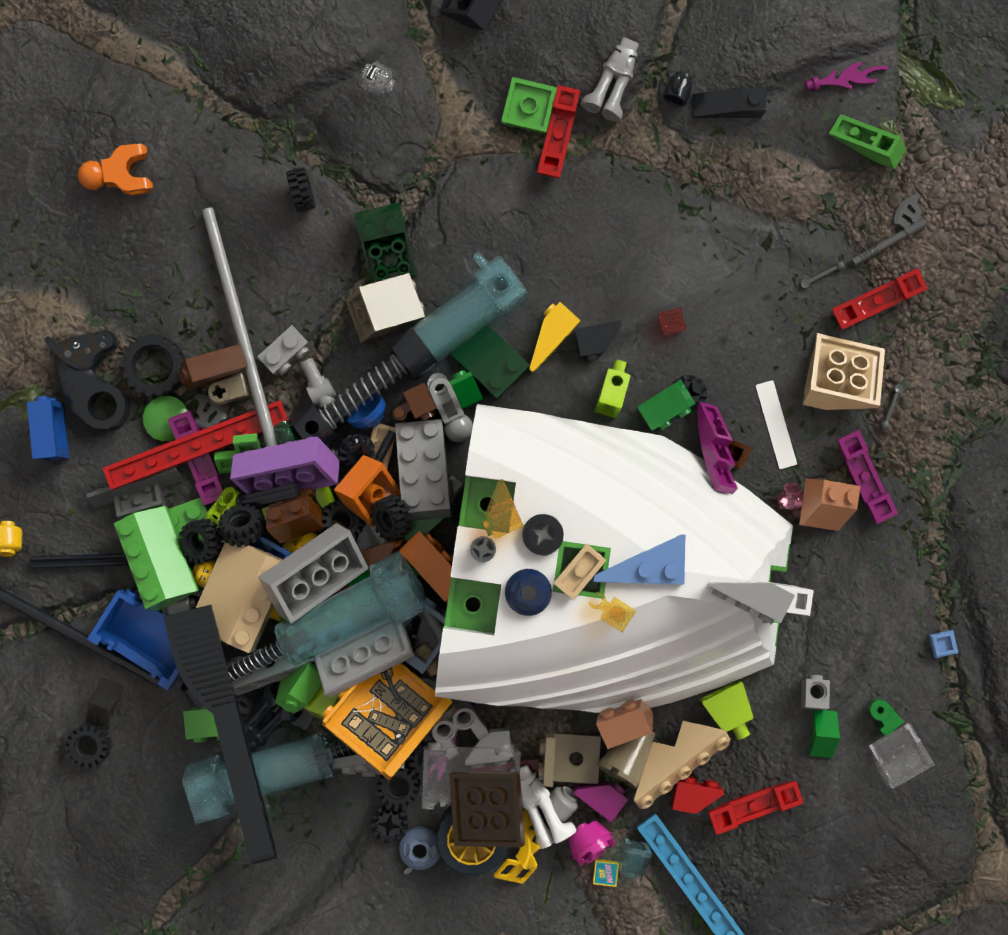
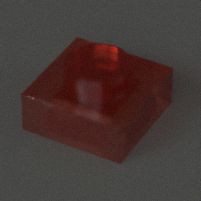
M681 307L657 314L664 337L687 330Z

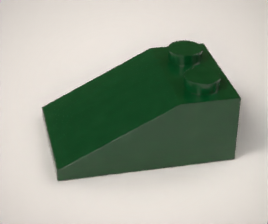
M481 319L448 351L468 372L471 371L473 377L496 400L530 368V365Z

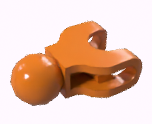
M143 144L122 145L114 150L111 157L101 160V163L97 161L83 163L78 170L79 183L89 190L100 189L106 184L108 188H119L129 196L150 193L153 190V183L148 178L133 177L129 174L130 167L134 162L144 160L147 157V147Z

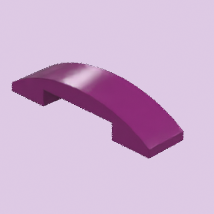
M190 410L167 419L176 440L200 431ZM211 453L187 462L195 479V486L203 505L217 501L224 488Z
M856 430L837 439L848 472L854 485L860 486L859 495L875 523L878 524L897 515L898 512L889 493L885 491L867 453L869 450L860 431Z

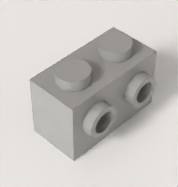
M291 325L257 357L274 375H283L292 367L291 363L297 358L301 359L308 353V348L311 344Z

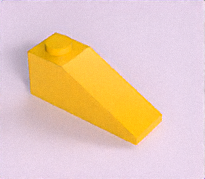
M561 302L556 306L554 304L550 305L544 312L546 317L541 327L529 369L532 374L580 323V320Z

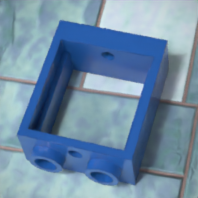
M49 396L35 397L34 402H27L32 459L50 461L70 458L64 403L56 401V398H49Z

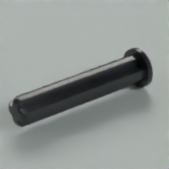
M290 483L254 493H240L236 498L237 506L238 504L243 506L250 504L251 507H256L297 497L300 495L299 491L301 489L296 483Z

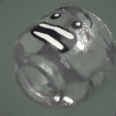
M377 61L371 64L367 63L360 76L362 87L379 97L384 95L385 92L390 93L396 82L392 79L394 75L393 70Z

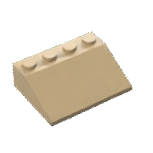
M224 543L196 608L212 604L222 641L247 653L255 651L274 609L258 577L283 559L250 544L249 546L242 544L241 547H237L236 544L230 546L229 543Z

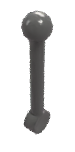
M838 261L834 267L808 280L803 279L800 282L801 288L806 289L814 281L836 270H843L845 264L842 261Z
M900 384L894 386V396L884 421L880 423V427L883 430L889 428L888 422L899 394L904 390Z

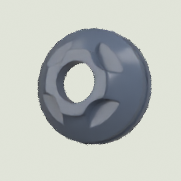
M416 826L409 829L405 836L401 838L399 852L403 862L408 867L416 870H425L432 867L440 857L436 844L437 833L424 826ZM418 844L424 845L427 850L426 855L421 858L416 857L413 854V847Z

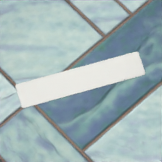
M774 381L757 384V393L779 469L797 465Z

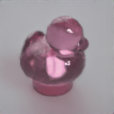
M796 483L786 484L777 498L779 508L791 510L790 514L795 520H800L804 494L802 486Z

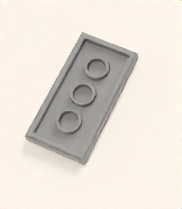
M398 613L315 654L314 659L324 695L330 698L413 657L414 653L402 616Z

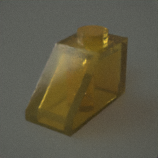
M503 479L497 482L485 513L487 520L482 522L488 536L494 535L495 539L524 527Z

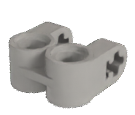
M453 700L449 708L431 729L434 739L448 759L459 753L456 744L452 740L459 729L467 730L471 728L478 740L490 734L472 704L461 700ZM461 712H466L464 715L458 716ZM446 724L445 727L438 728L440 725Z

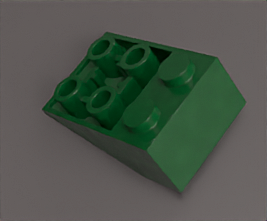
M400 202L354 213L372 283L407 273L410 274V277L417 275Z

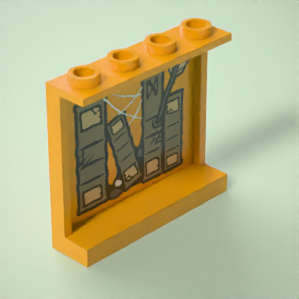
M399 663L342 691L338 695L340 701L335 707L330 705L322 714L324 718L322 725L390 781L453 701L448 698L435 697V690L402 663Z

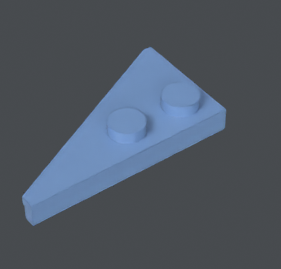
M680 534L595 574L593 582L684 584L686 534Z

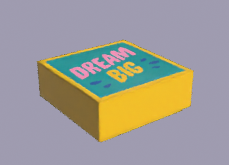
M596 859L593 884L616 887L619 862Z

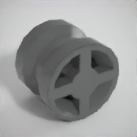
M481 536L472 542L470 552L475 560L487 562L494 557L496 545L491 538Z

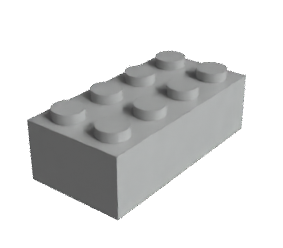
M442 419L396 423L401 501L404 500L406 502L404 506H409L410 508L408 514H412L413 517L410 521L451 517Z
M336 523L258 578L278 615L289 623H293L369 568L350 530Z

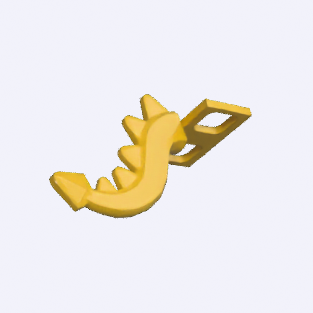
M526 809L523 810L525 845L520 847L518 854L515 856L518 861L507 859L495 872V878L523 884L537 869V862L533 854L539 850V845L533 842L536 833L534 829L529 828L533 824ZM514 865L509 873L501 874L506 866ZM523 869H530L524 877H517Z

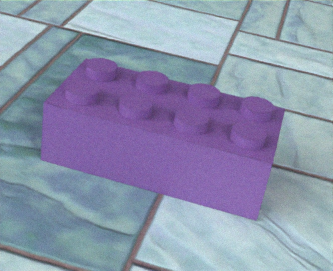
M318 436L308 437L303 440L289 441L285 444L266 446L262 449L234 454L230 479L246 494L290 483H296L300 488L304 489L310 487L318 489L338 485L340 460Z

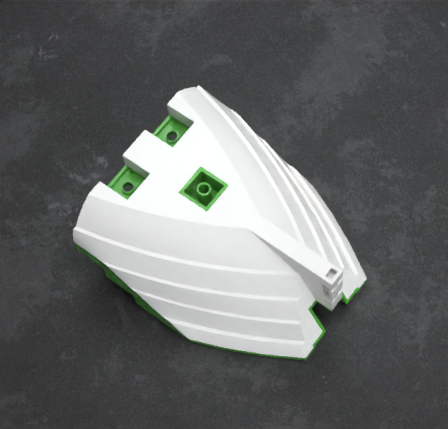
M477 404L468 452L466 479L460 521L457 528L445 625L442 632L435 697L496 706L566 709L600 713L607 708H618L628 700L633 699L636 701L642 699L649 708H653L724 686L774 665L780 623L773 621L771 625L758 618L759 612L750 609L748 613L736 607V600L728 596L726 600H723L711 594L713 588L707 585L709 582H770L772 570L787 572L793 529L791 523L736 481L738 489L733 494L715 491L706 468L705 460L664 436L560 418L542 413ZM485 497H490L495 502V507L490 512H485L480 507V502ZM538 514H548L555 517L563 528L564 538L561 546L549 555L534 554L523 542L522 532L524 525L531 517ZM549 524L542 530L533 528L532 531L536 532L535 534L539 536L537 545L544 539L553 541V538L547 534ZM680 534H686L684 584L593 582L592 577L574 600L553 584L586 543L606 559V562L596 572L597 574ZM481 536L491 538L496 545L494 557L487 562L475 560L470 552L472 542ZM519 570H537L543 573L551 584L552 597L550 603L537 615L524 616L518 614L510 608L506 601L505 587L507 581ZM773 583L795 595L787 610L788 613L810 616L814 590L794 585ZM526 585L521 589V597L524 600L531 601L536 597L537 592L533 586ZM476 597L479 599L481 605L477 611H469L467 609L466 601L468 598Z

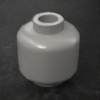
M566 786L556 787L551 791L549 797L560 821L565 822L578 808V797L573 793V790Z

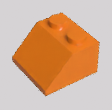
M365 455L359 459L334 489L343 504L371 527H373L371 522L374 521L373 518H370V514L373 513L370 511L372 504L389 495H395L396 497L401 494L399 487L384 464Z

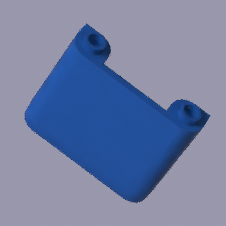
M129 588L126 591L118 590L87 639L95 645H99L101 642L110 651L114 649L150 672L152 678L159 677L158 685L168 691L177 685L181 676L175 664L164 622V616L166 615L159 611L145 609L143 601L139 599L140 595Z

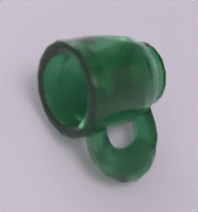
M284 420L273 427L278 445L289 441L303 440L290 420Z

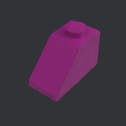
M609 781L598 782V784L576 785L573 788V793L610 822L614 820L628 801V797L625 794L626 790L616 782L614 785Z

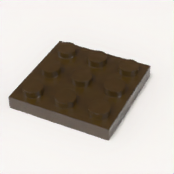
M520 772L449 773L454 846L523 847L525 845Z

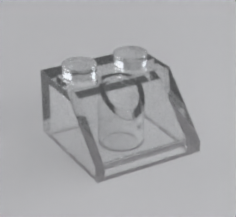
M910 723L905 724L868 746L875 766L888 788H895L935 765Z

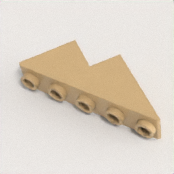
M683 721L675 747L653 742L634 798L637 806L640 809L650 807L656 798L668 793L678 781L689 777L692 771L699 765L706 764L717 751L724 750L730 742L727 732L722 729Z

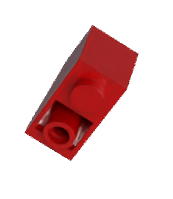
M689 776L674 785L670 806L673 810L697 814L723 796L724 789L718 786L719 782L705 780V783L695 781L696 778Z

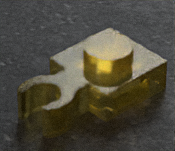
M595 591V594L601 597V603L594 605L589 601L588 604L594 609L603 610L604 612L600 619L623 633L636 610L615 596L611 602H608L602 593Z

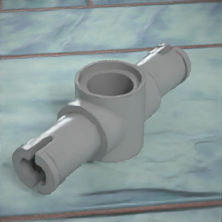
M313 358L301 362L300 365L309 381L307 383L308 387H306L313 404L315 406L318 405L319 408L324 410V405L329 407L332 404L331 400H335L336 393L329 379L325 378L324 375L321 376Z

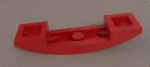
M558 85L537 174L560 179L580 90Z
M917 268L833 308L832 311L841 330L928 288Z
M794 780L743 795L708 811L714 832L718 835L738 828V825L777 810L784 811L801 805L804 802L798 784Z

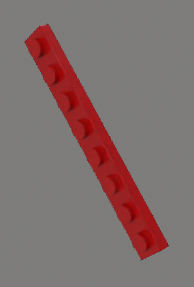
M281 400L267 405L274 429L289 423ZM255 409L103 467L110 490L119 489L233 445V436L262 434L257 411Z

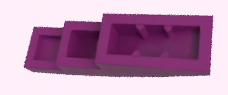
M699 402L697 404L698 429L708 474L715 491L733 494L738 489L730 472L736 465L728 449L733 439L717 406Z

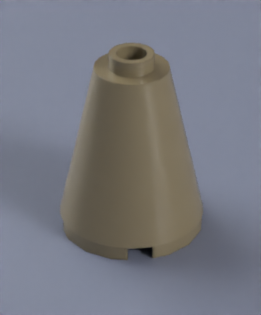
M652 731L651 734L611 748L597 766L617 781L621 780L625 782L626 786L637 790L655 733Z

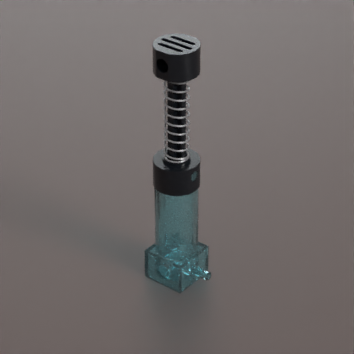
M476 252L472 258L481 269L473 274L474 280L414 326L409 327L388 343L393 349L392 356L390 355L388 362L382 361L383 365L380 368L375 366V372H368V377L365 379L360 378L361 382L359 384L353 383L351 390L346 389V394H339L338 400H331L332 404L329 407L324 405L323 411L311 403L290 419L291 424L301 438L306 439L318 436L328 447L339 439L335 428H337L336 424L338 422L344 423L343 419L346 416L351 417L350 413L354 410L358 412L359 406H366L365 402L367 400L373 401L372 397L375 394L380 395V390L383 388L387 390L388 384H395L394 380L397 377L402 379L401 374L411 373L417 381L426 372L438 365V362L497 317L501 316L504 318L528 299L529 292L504 259L498 255L488 263L480 252ZM499 283H503L507 286V288L503 291H499L495 288V286ZM318 423L319 430L316 434L312 435L310 431L311 426Z

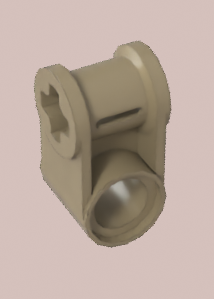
M246 372L211 384L208 390L211 401L216 405H224L251 397L252 392ZM218 388L221 391H226L221 399L218 396H213Z

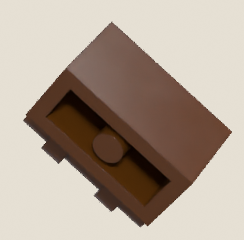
M425 383L403 392L407 403L396 407L393 411L394 418L399 422L407 421L411 413H413L417 421L432 420L436 418L435 413L439 412Z
M313 487L307 489L300 488V495L297 497L269 503L270 509L266 510V529L280 544L323 529L322 509L311 498L315 496Z

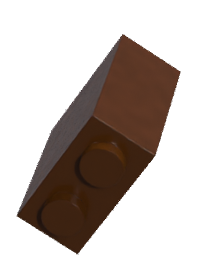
M240 344L185 359L180 367V372H178L180 384L182 386L185 385L186 390L189 391L243 373L247 368V363Z

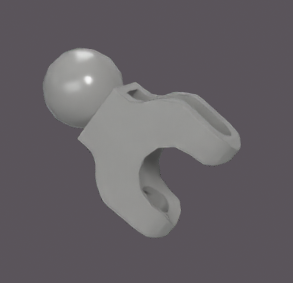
M433 373L427 379V387L444 421L445 435L453 442L466 441L472 434V421L464 414L445 375ZM438 384H444L442 390H435Z

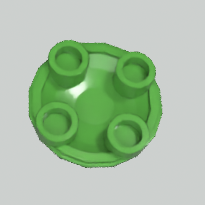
M159 396L151 400L146 406L143 414V425L147 433L154 439L163 442L173 441L175 436L167 419L188 410L185 404L178 398Z

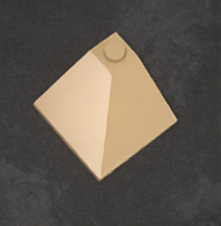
M817 333L805 384L803 405L824 410L879 408L885 349Z

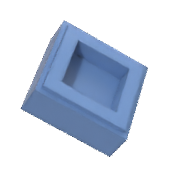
M953 630L928 635L934 658L959 653Z

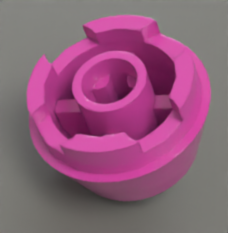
M597 821L589 824L585 822L576 828L577 831L568 839L572 858L577 861L580 867L585 862L589 864L601 857L602 853L606 851L605 848L607 846L612 848L616 844L612 838V833Z

